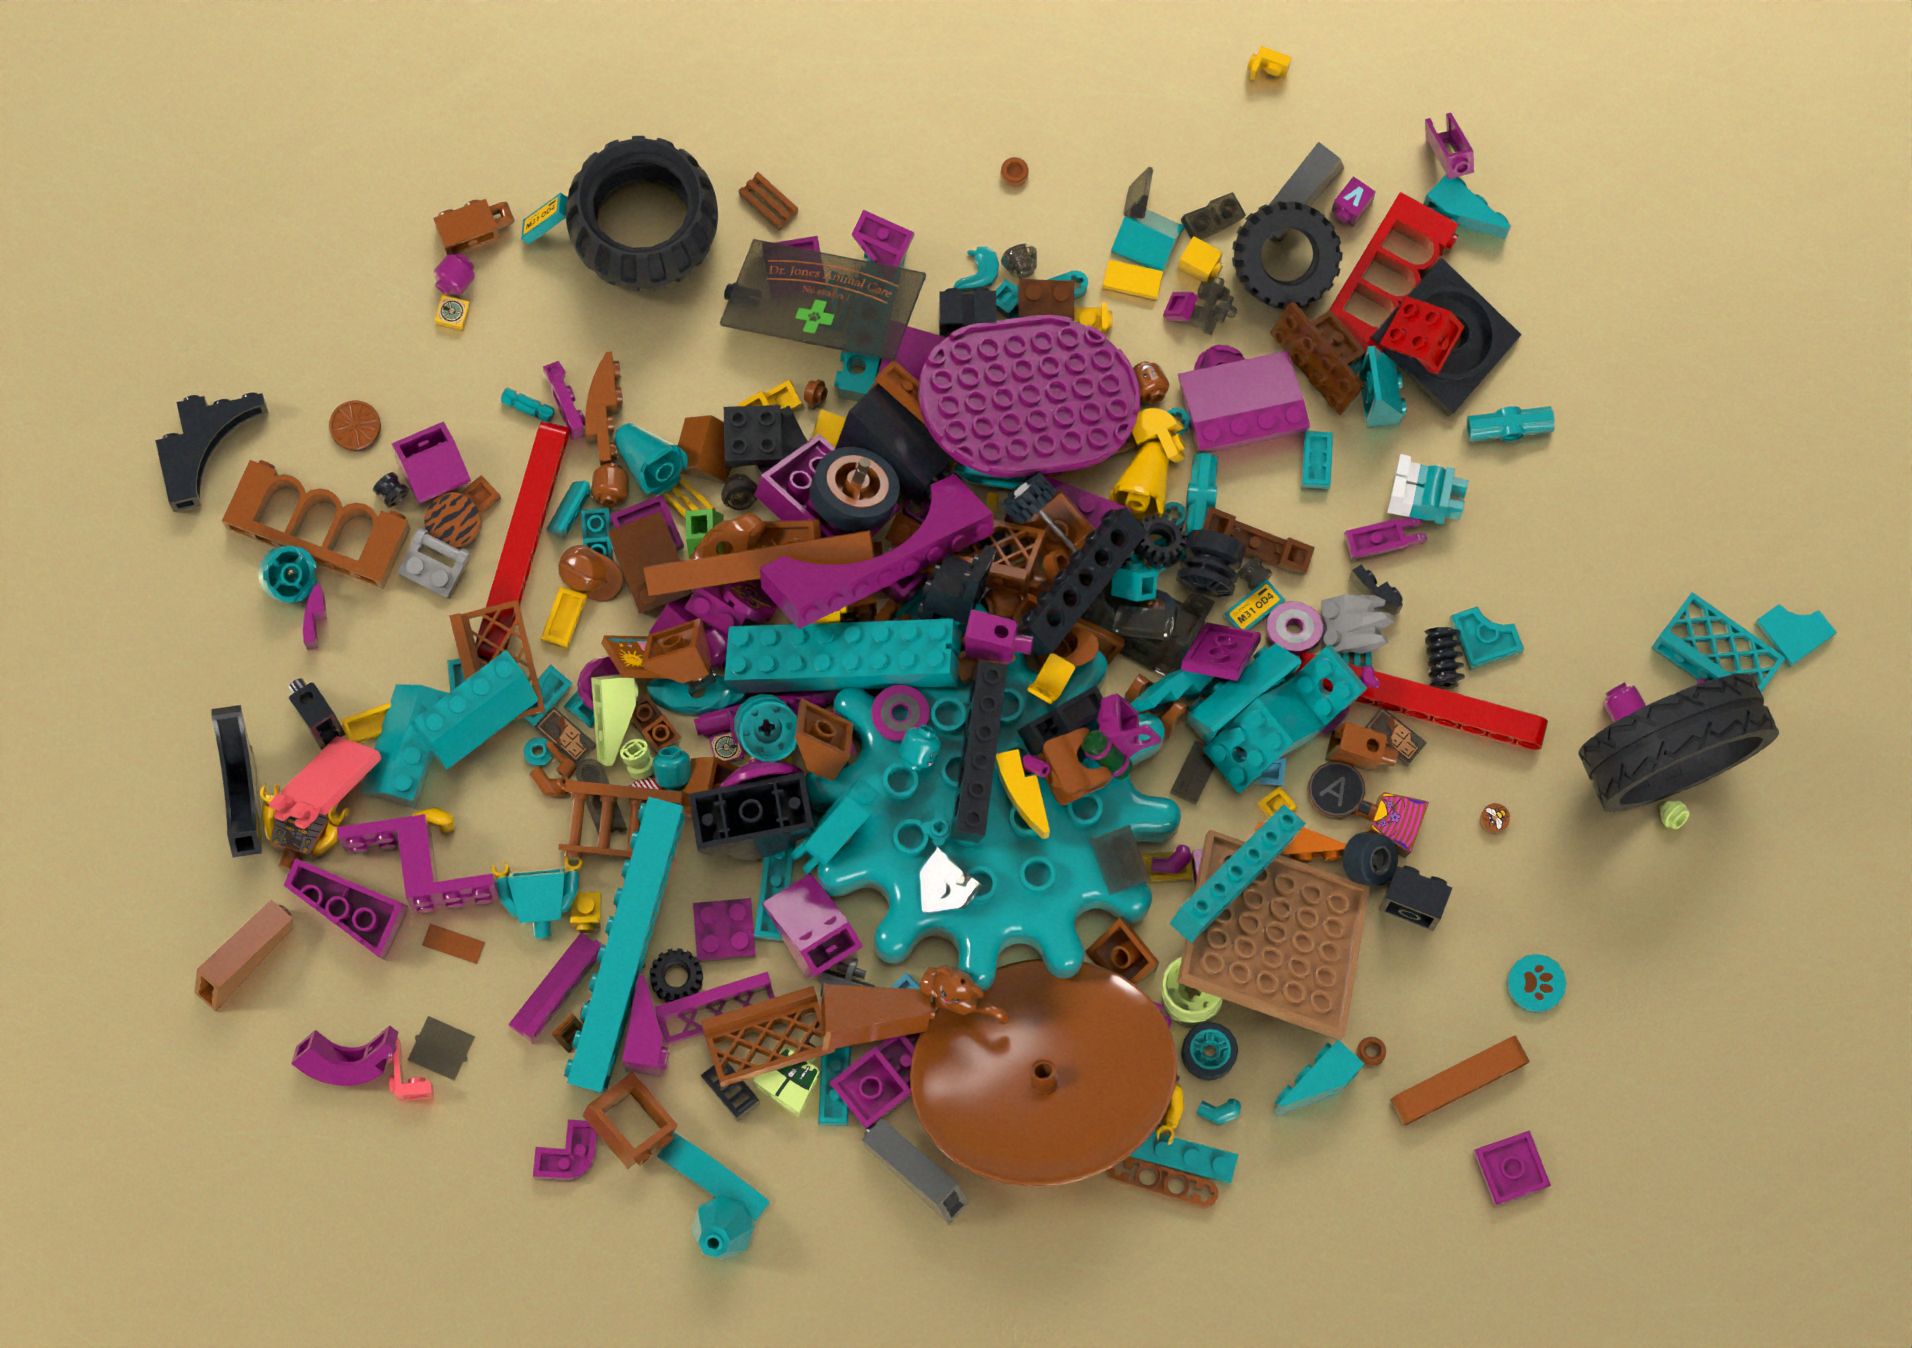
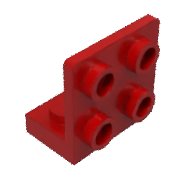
M1406 297L1380 344L1384 348L1417 359L1428 372L1438 375L1464 329V325L1449 310Z

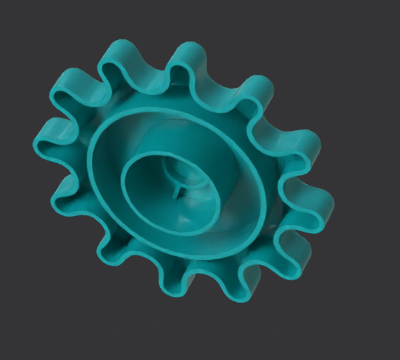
M1099 650L1093 660L1075 668L1059 699L1053 704H1049L1027 691L1039 673L1028 666L1024 653L1014 651L1016 660L1006 664L1008 667L996 754L1018 749L1020 759H1022L1025 755L1030 754L1017 730L1095 685L1099 690L1101 689L1106 679L1107 661ZM959 676L958 686L915 688L925 697L929 705V721L927 726L936 731L935 735L941 741V748L934 764L929 768H923L921 771L913 770L902 763V758L898 753L901 743L888 741L876 732L872 723V705L875 698L859 688L842 689L834 700V712L840 714L842 718L853 722L852 736L859 742L861 752L853 764L841 769L833 782L824 777H818L811 771L807 773L805 780L810 808L826 813L828 808L860 777L883 796L870 816L855 831L849 843L840 848L826 865L819 862L817 870L818 883L829 896L839 897L857 889L872 888L886 898L889 910L877 927L874 938V949L881 960L887 963L902 962L923 938L941 936L951 941L958 950V968L968 973L973 981L985 992L994 984L999 954L1004 948L1012 944L1022 943L1028 944L1038 951L1046 968L1053 976L1067 979L1079 972L1084 960V948L1075 928V921L1083 912L1092 908H1101L1118 919L1123 916L1128 923L1139 922L1147 916L1152 903L1151 890L1144 881L1133 875L1126 868L1123 861V853L1128 846L1135 842H1166L1175 836L1181 821V810L1173 800L1141 794L1134 788L1129 774L1123 780L1112 778L1103 788L1069 804L1060 805L1056 802L1045 778L1037 775L1050 829L1049 838L1042 839L1030 828L1013 806L1000 781L995 765L985 837L979 843L952 839L949 836L942 846H935L929 835L924 834L921 828L922 824L933 819L934 814L938 811L944 812L946 819L952 823L971 683L964 686ZM902 707L896 708L892 712L893 718L898 721L905 720L909 715V712ZM1139 714V727L1149 725L1161 737V743L1144 748L1131 756L1132 767L1154 756L1162 746L1165 734L1164 725L1153 714ZM1098 718L1081 728H1088L1089 732L1099 731ZM1145 734L1139 735L1140 741L1150 738V736ZM1083 749L1077 752L1078 761L1084 767L1089 769L1101 767L1096 761L1088 758ZM938 826L936 830L941 831L942 827Z

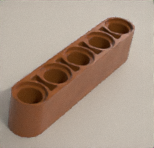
M1515 1035L1397 1094L1390 1101L1403 1125L1406 1126L1523 1067L1530 1060Z

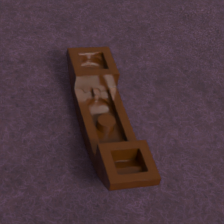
M1211 506L1208 508L1202 526L1203 530L1223 533L1239 540L1246 547L1244 556L1287 571L1301 574L1307 573L1315 547L1290 537L1285 540L1235 520L1236 516Z

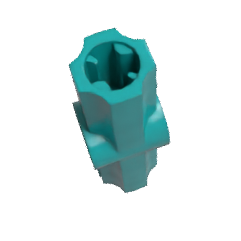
M1511 406L1499 409L1496 413L1467 416L1466 419L1467 434L1470 442L1500 438L1501 441H1515L1523 438L1525 435L1553 432L1555 429L1554 412L1551 406L1522 410L1520 407Z
M1211 453L1193 455L1191 483L1188 484L1186 508H1188L1185 529L1186 538H1188L1190 531L1202 529L1208 508L1210 506L1215 508L1217 486H1215L1218 457Z

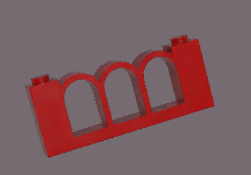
M1402 192L1398 194L1329 308L1366 352L1368 346H1375L1384 353L1370 339L1378 328L1344 311L1354 293L1356 292L1380 305L1390 314L1408 295H1392L1363 279L1373 262L1376 261L1403 276L1409 281L1411 289H1413L1437 262L1438 256H1442L1446 248L1451 250L1459 235L1455 234L1458 223ZM1392 230H1395L1426 248L1430 254V260L1424 264H1413L1384 249L1383 245Z

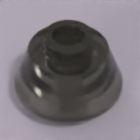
M1027 243L1013 246L1003 253L1001 264L1012 276L1019 279L1028 278L1033 275L1037 267V249Z
M734 474L725 481L721 492L722 502L730 509L746 510L758 500L754 496L758 485L745 474Z

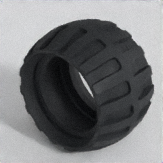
M632 136V139L619 142L617 139L607 143L601 152H594L585 160L581 171L574 176L569 188L566 204V224L570 240L579 258L600 279L611 285L621 284L625 290L639 292L640 289L653 288V291L665 289L666 284L675 280L677 283L681 282L692 273L694 267L699 266L703 262L715 238L718 224V206L715 191L707 173L699 166L697 160L690 153L681 148L677 150L672 142L662 138L652 140L646 139L645 136ZM647 181L661 183L675 191L688 209L683 224L668 240L652 247L632 248L615 242L601 230L597 222L599 209L607 197L625 184Z

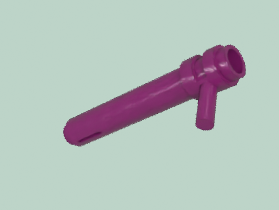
M841 690L787 691L773 696L783 701L789 700L790 703H793V698H796L798 706L801 699H804L821 708H826L827 704L834 703L836 695ZM742 704L698 715L699 718L694 719L698 736L704 735V737L730 731L727 710L737 713V709Z

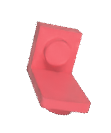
M397 1038V1049L388 1059L389 1064H394V1075L389 1076L390 1092L395 1093L399 1101L434 1098V1086L431 1081H426V1078H410L408 1083L403 1082L401 1042Z

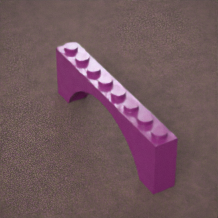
M952 474L930 485L931 505L926 519L915 534L897 548L866 561L842 565L812 564L783 556L760 567L761 588L798 629H801L884 587H888L908 575L914 574L918 570L945 558L947 554L951 555L961 551L965 547L992 535L993 513L955 474Z

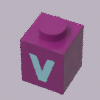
M1353 176L1334 200L1331 211L1340 222L1349 223L1354 227L1372 204L1376 191Z

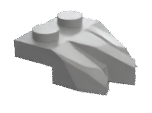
M1344 594L1321 600L1323 649L1331 644L1339 655L1350 652L1362 654L1375 651L1388 643L1387 636L1381 635V631L1395 622L1391 613L1380 612L1386 600L1376 595Z

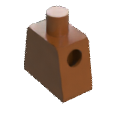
M1346 721L1331 733L1325 760L1342 761L1356 768L1372 770L1381 763L1394 766L1397 761L1398 750L1386 747V735Z

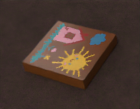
M604 635L601 644L623 678L669 679L644 669L642 665L648 636Z

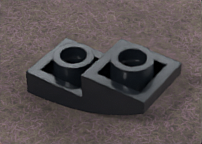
M1362 564L1351 571L1349 579L1363 595H1376L1386 600L1385 605L1381 609L1393 615L1400 613L1403 606V598L1397 588H1391L1388 582L1377 587V580L1374 574L1369 569L1365 570Z

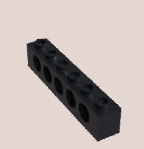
M1126 507L1118 510L1110 509L1101 517L1100 521L1102 523L1085 537L1084 541L1086 543L1069 557L1068 561L1070 563L1053 577L1052 581L1054 583L1050 588L1043 591L1037 597L1036 601L1038 603L1035 607L1021 617L1018 634L1034 637L1032 651L1036 656L1054 652L1148 531Z
M979 660L972 669L950 834L952 839L979 843L986 834L1008 667L1005 664Z

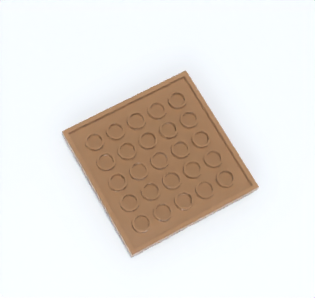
M1211 829L1207 832L1195 892L1245 843L1244 841ZM1279 855L1192 943L1185 939L1177 983L1341 1041L1346 1034L1370 887Z

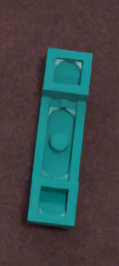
M674 1133V1140L660 1151L657 1158L679 1174L686 1176L713 1197L724 1195L729 1197L728 1199L744 1202L756 1222L770 1201L711 1156Z

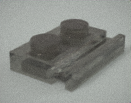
M1130 825L1095 838H1090L1089 842L1109 896L1150 882L1149 874Z

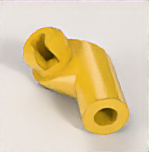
M438 807L412 813V816L425 814L428 822L438 825L442 833H449L455 828L452 814Z

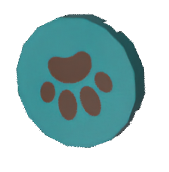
M1540 954L1526 955L1518 960L1509 971L1507 988L1510 997L1520 1008L1525 1011L1540 1013L1552 1009L1559 1003L1565 993L1566 979L1559 964L1550 957Z

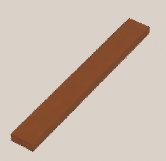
M868 530L645 566L643 569L648 595L653 596L761 578L760 567L783 556L812 564L842 565L875 558L871 531Z

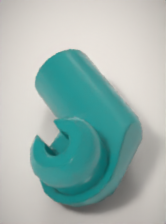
M1231 1098L1228 1099L1227 1103L1215 1107L1202 1100L1196 1113L1216 1124H1224L1236 1119L1240 1115L1241 1103L1237 1099Z

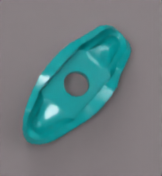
M709 674L700 681H688L685 683L672 679L657 678L649 682L647 686L650 698L659 707L688 716H698L742 704L747 694L734 693L724 681L723 676ZM694 684H701L706 692L701 698H693L689 694V688Z

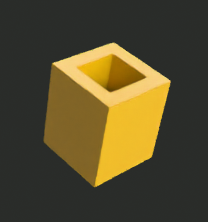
M1193 236L1180 257L1178 269L1207 285L1211 277L1216 279L1224 264L1221 263L1223 252Z

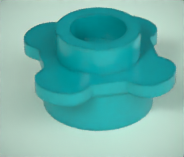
M938 811L934 814L933 819L922 824L921 829L924 834L929 835L935 846H942L951 834L952 823L946 819L944 812ZM940 826L942 827V830L937 831L936 828Z

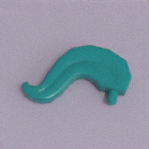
M987 246L977 247L976 251L968 250V255L975 256L974 262L978 267V272L975 275L956 281L954 288H959L963 292L991 286L998 277L999 261L996 252Z

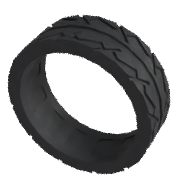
M1748 673L1732 674L1681 690L1621 718L1584 743L1579 749L1578 754L1583 761V766L1589 779L1594 781L1592 783L1604 811H1625L1675 795L1730 770L1770 745L1778 737L1779 730L1775 725L1776 723L1769 708L1763 705L1764 698L1753 675Z

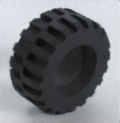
M1281 200L1259 207L1257 212L1251 213L1245 218L1247 221L1243 226L1239 227L1236 232L1238 234L1237 239L1233 241L1234 257H1232V262L1239 282L1242 283L1244 289L1250 295L1274 308L1278 307L1285 310L1291 302H1295L1299 308L1309 306L1308 303L1312 301L1317 302L1323 297L1322 294L1326 290L1330 291L1334 285L1332 282L1335 276L1338 277L1341 270L1338 267L1339 262L1342 261L1343 252L1340 251L1339 245L1341 240L1334 230V225L1320 211L1296 201ZM1290 228L1302 232L1309 239L1313 250V258L1308 270L1300 278L1292 281H1280L1271 277L1264 269L1261 260L1264 242L1272 233L1280 229Z

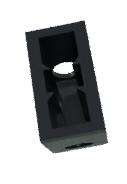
M299 678L289 685L288 688L292 693L289 696V700L321 750L336 736L342 737L345 735L335 713L313 682L306 684L304 679Z

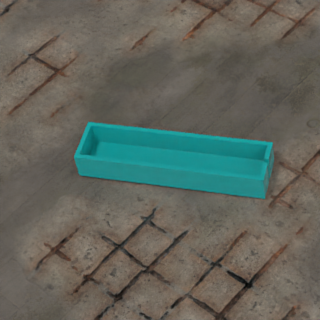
M954 619L809 624L801 629H798L794 624L729 627L724 681L734 693L842 690L845 688L884 689L893 685H907L912 688L958 686L960 662L956 656H960L962 632Z

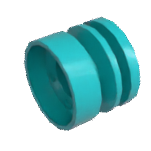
M759 694L748 698L739 707L734 717V731L738 741L751 757L763 762H775L786 758L797 745L795 739L797 716L782 699L773 695ZM767 719L772 725L767 727L766 732H763L758 726H762L763 720Z

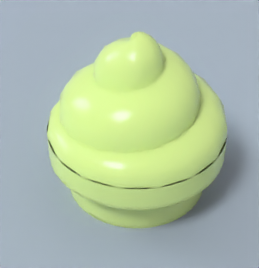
M1662 801L1659 805L1660 818L1666 827L1678 829L1689 817V811L1686 810V805L1681 801Z

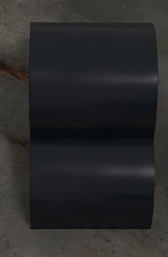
M804 772L688 794L697 850L704 855L731 854L733 858L741 860L761 859L785 851L789 847V842L803 839L814 831Z

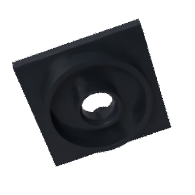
M1440 258L1406 296L1449 310L1464 325V329L1461 332V342L1458 346L1452 348L1438 375L1428 372L1417 359L1384 348L1380 344L1404 299L1372 334L1370 339L1449 415H1452L1522 334L1443 258Z

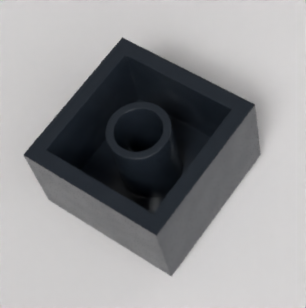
M1404 865L1403 868L1397 866L1388 884L1379 911L1434 931L1441 920L1453 887L1448 886L1447 882L1439 877L1431 876V878L1422 876L1419 874V870L1411 866Z

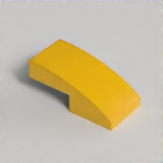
M790 380L765 393L760 391L738 403V406L781 405V409L790 406L792 411L804 406Z

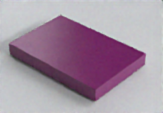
M1207 622L1184 657L1182 670L1238 681L1261 641V633Z

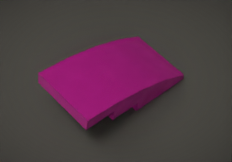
M921 1032L884 1040L830 1082V1085L866 1129L912 1096L910 1085L911 1062Z

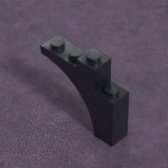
M246 393L241 398L235 400L220 399L215 401L213 405H208L205 396L200 397L199 395H190L185 397L183 401L176 402L183 434L169 433L162 436V439L155 440L167 497L173 512L201 506V481L211 454L218 444L236 427L254 417L269 413L263 393Z
M241 705L215 708L211 710V716L221 764L226 805L227 836L232 858L261 854L262 810L257 792V767L252 745L249 743Z

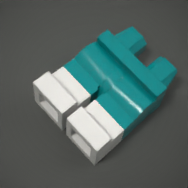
M1400 454L1387 513L1428 521L1435 520V523L1443 525L1445 517L1460 520L1464 501L1451 499L1450 496L1464 499L1469 480L1454 477L1455 468L1447 467L1444 469L1437 465L1427 466L1411 462V456Z

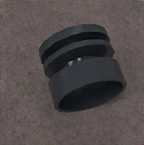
M1203 529L1190 531L1184 548V553L1187 557L1181 559V569L1178 570L1176 581L1183 587L1206 596L1218 598L1233 596L1235 590L1234 583L1238 579V574L1234 570L1241 568L1246 551L1245 545L1239 540L1223 533Z

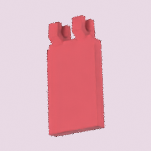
M336 736L280 791L281 794L277 793L269 803L270 808L277 810L274 813V817L283 822L290 815L299 818L295 820V825L305 829L316 820L319 813L326 815L382 759L379 751Z

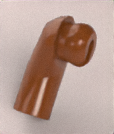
M541 766L529 773V776L544 795L562 797L569 793L565 792V782L569 780L567 777L562 776L561 779H549Z

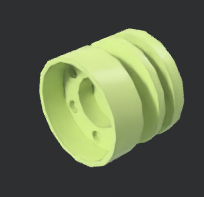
M1180 957L1170 964L1164 974L1162 1002L1165 1011L1174 1021L1180 1025L1196 1027L1198 1024L1207 1023L1216 1017L1221 1009L1223 999L1177 983L1182 959ZM1196 990L1197 996L1195 995L1193 999H1189L1188 993Z

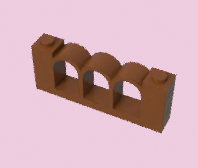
M252 460L249 461L222 519L225 528L274 548L285 545L301 547L310 553L316 564L380 589H384L410 531L408 520L399 512L391 510L390 513L381 510L379 516H377L375 511L366 504L352 503L343 507L337 495L326 489L319 488L306 493L298 479L290 475H278L275 466L263 460H260L259 463ZM292 489L298 492L300 497L285 532L261 524L260 521L272 496L279 490ZM319 503H329L336 507V515L322 546L297 538L296 536L310 508ZM355 517H365L373 522V528L359 560L357 561L334 552V547L346 523Z

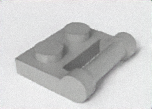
M419 527L397 573L449 599L470 559L471 552L465 549L459 550L429 535L427 530ZM425 545L455 560L453 568L420 553L422 546Z

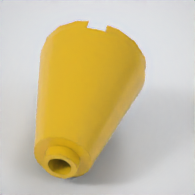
M1151 441L1141 446L1110 493L1109 500L1131 508V513L1138 521L1144 520L1149 514L1153 517L1154 513H1159L1161 518L1165 511L1169 459L1160 442Z

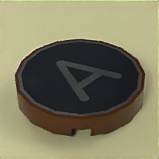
M1342 761L1327 762L1319 766L1311 775L1307 786L1310 803L1317 812L1331 819L1348 817L1355 813L1360 799H1364L1365 782L1360 772L1352 765Z

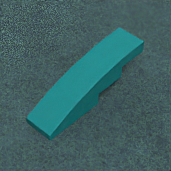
M1181 668L1148 687L1130 704L1137 712L1152 709L1158 704H1165L1178 700L1181 696L1184 697L1200 692L1214 676L1183 671Z

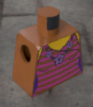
M1383 792L1378 797L1376 804L1360 799L1355 815L1369 820L1365 832L1388 836L1395 843L1398 855L1405 858L1412 852L1429 802Z

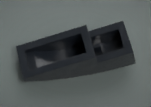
M1095 685L1017 730L1030 754L1035 755L1042 751L1043 745L1048 740L1066 735L1097 719L1103 696Z

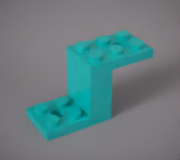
M1330 644L1318 653L1289 682L1256 698L1203 751L1238 794H1240L1280 757L1313 740L1367 690V687ZM1324 678L1332 682V692L1326 691L1323 687ZM1238 746L1246 751V760L1238 757L1236 751Z

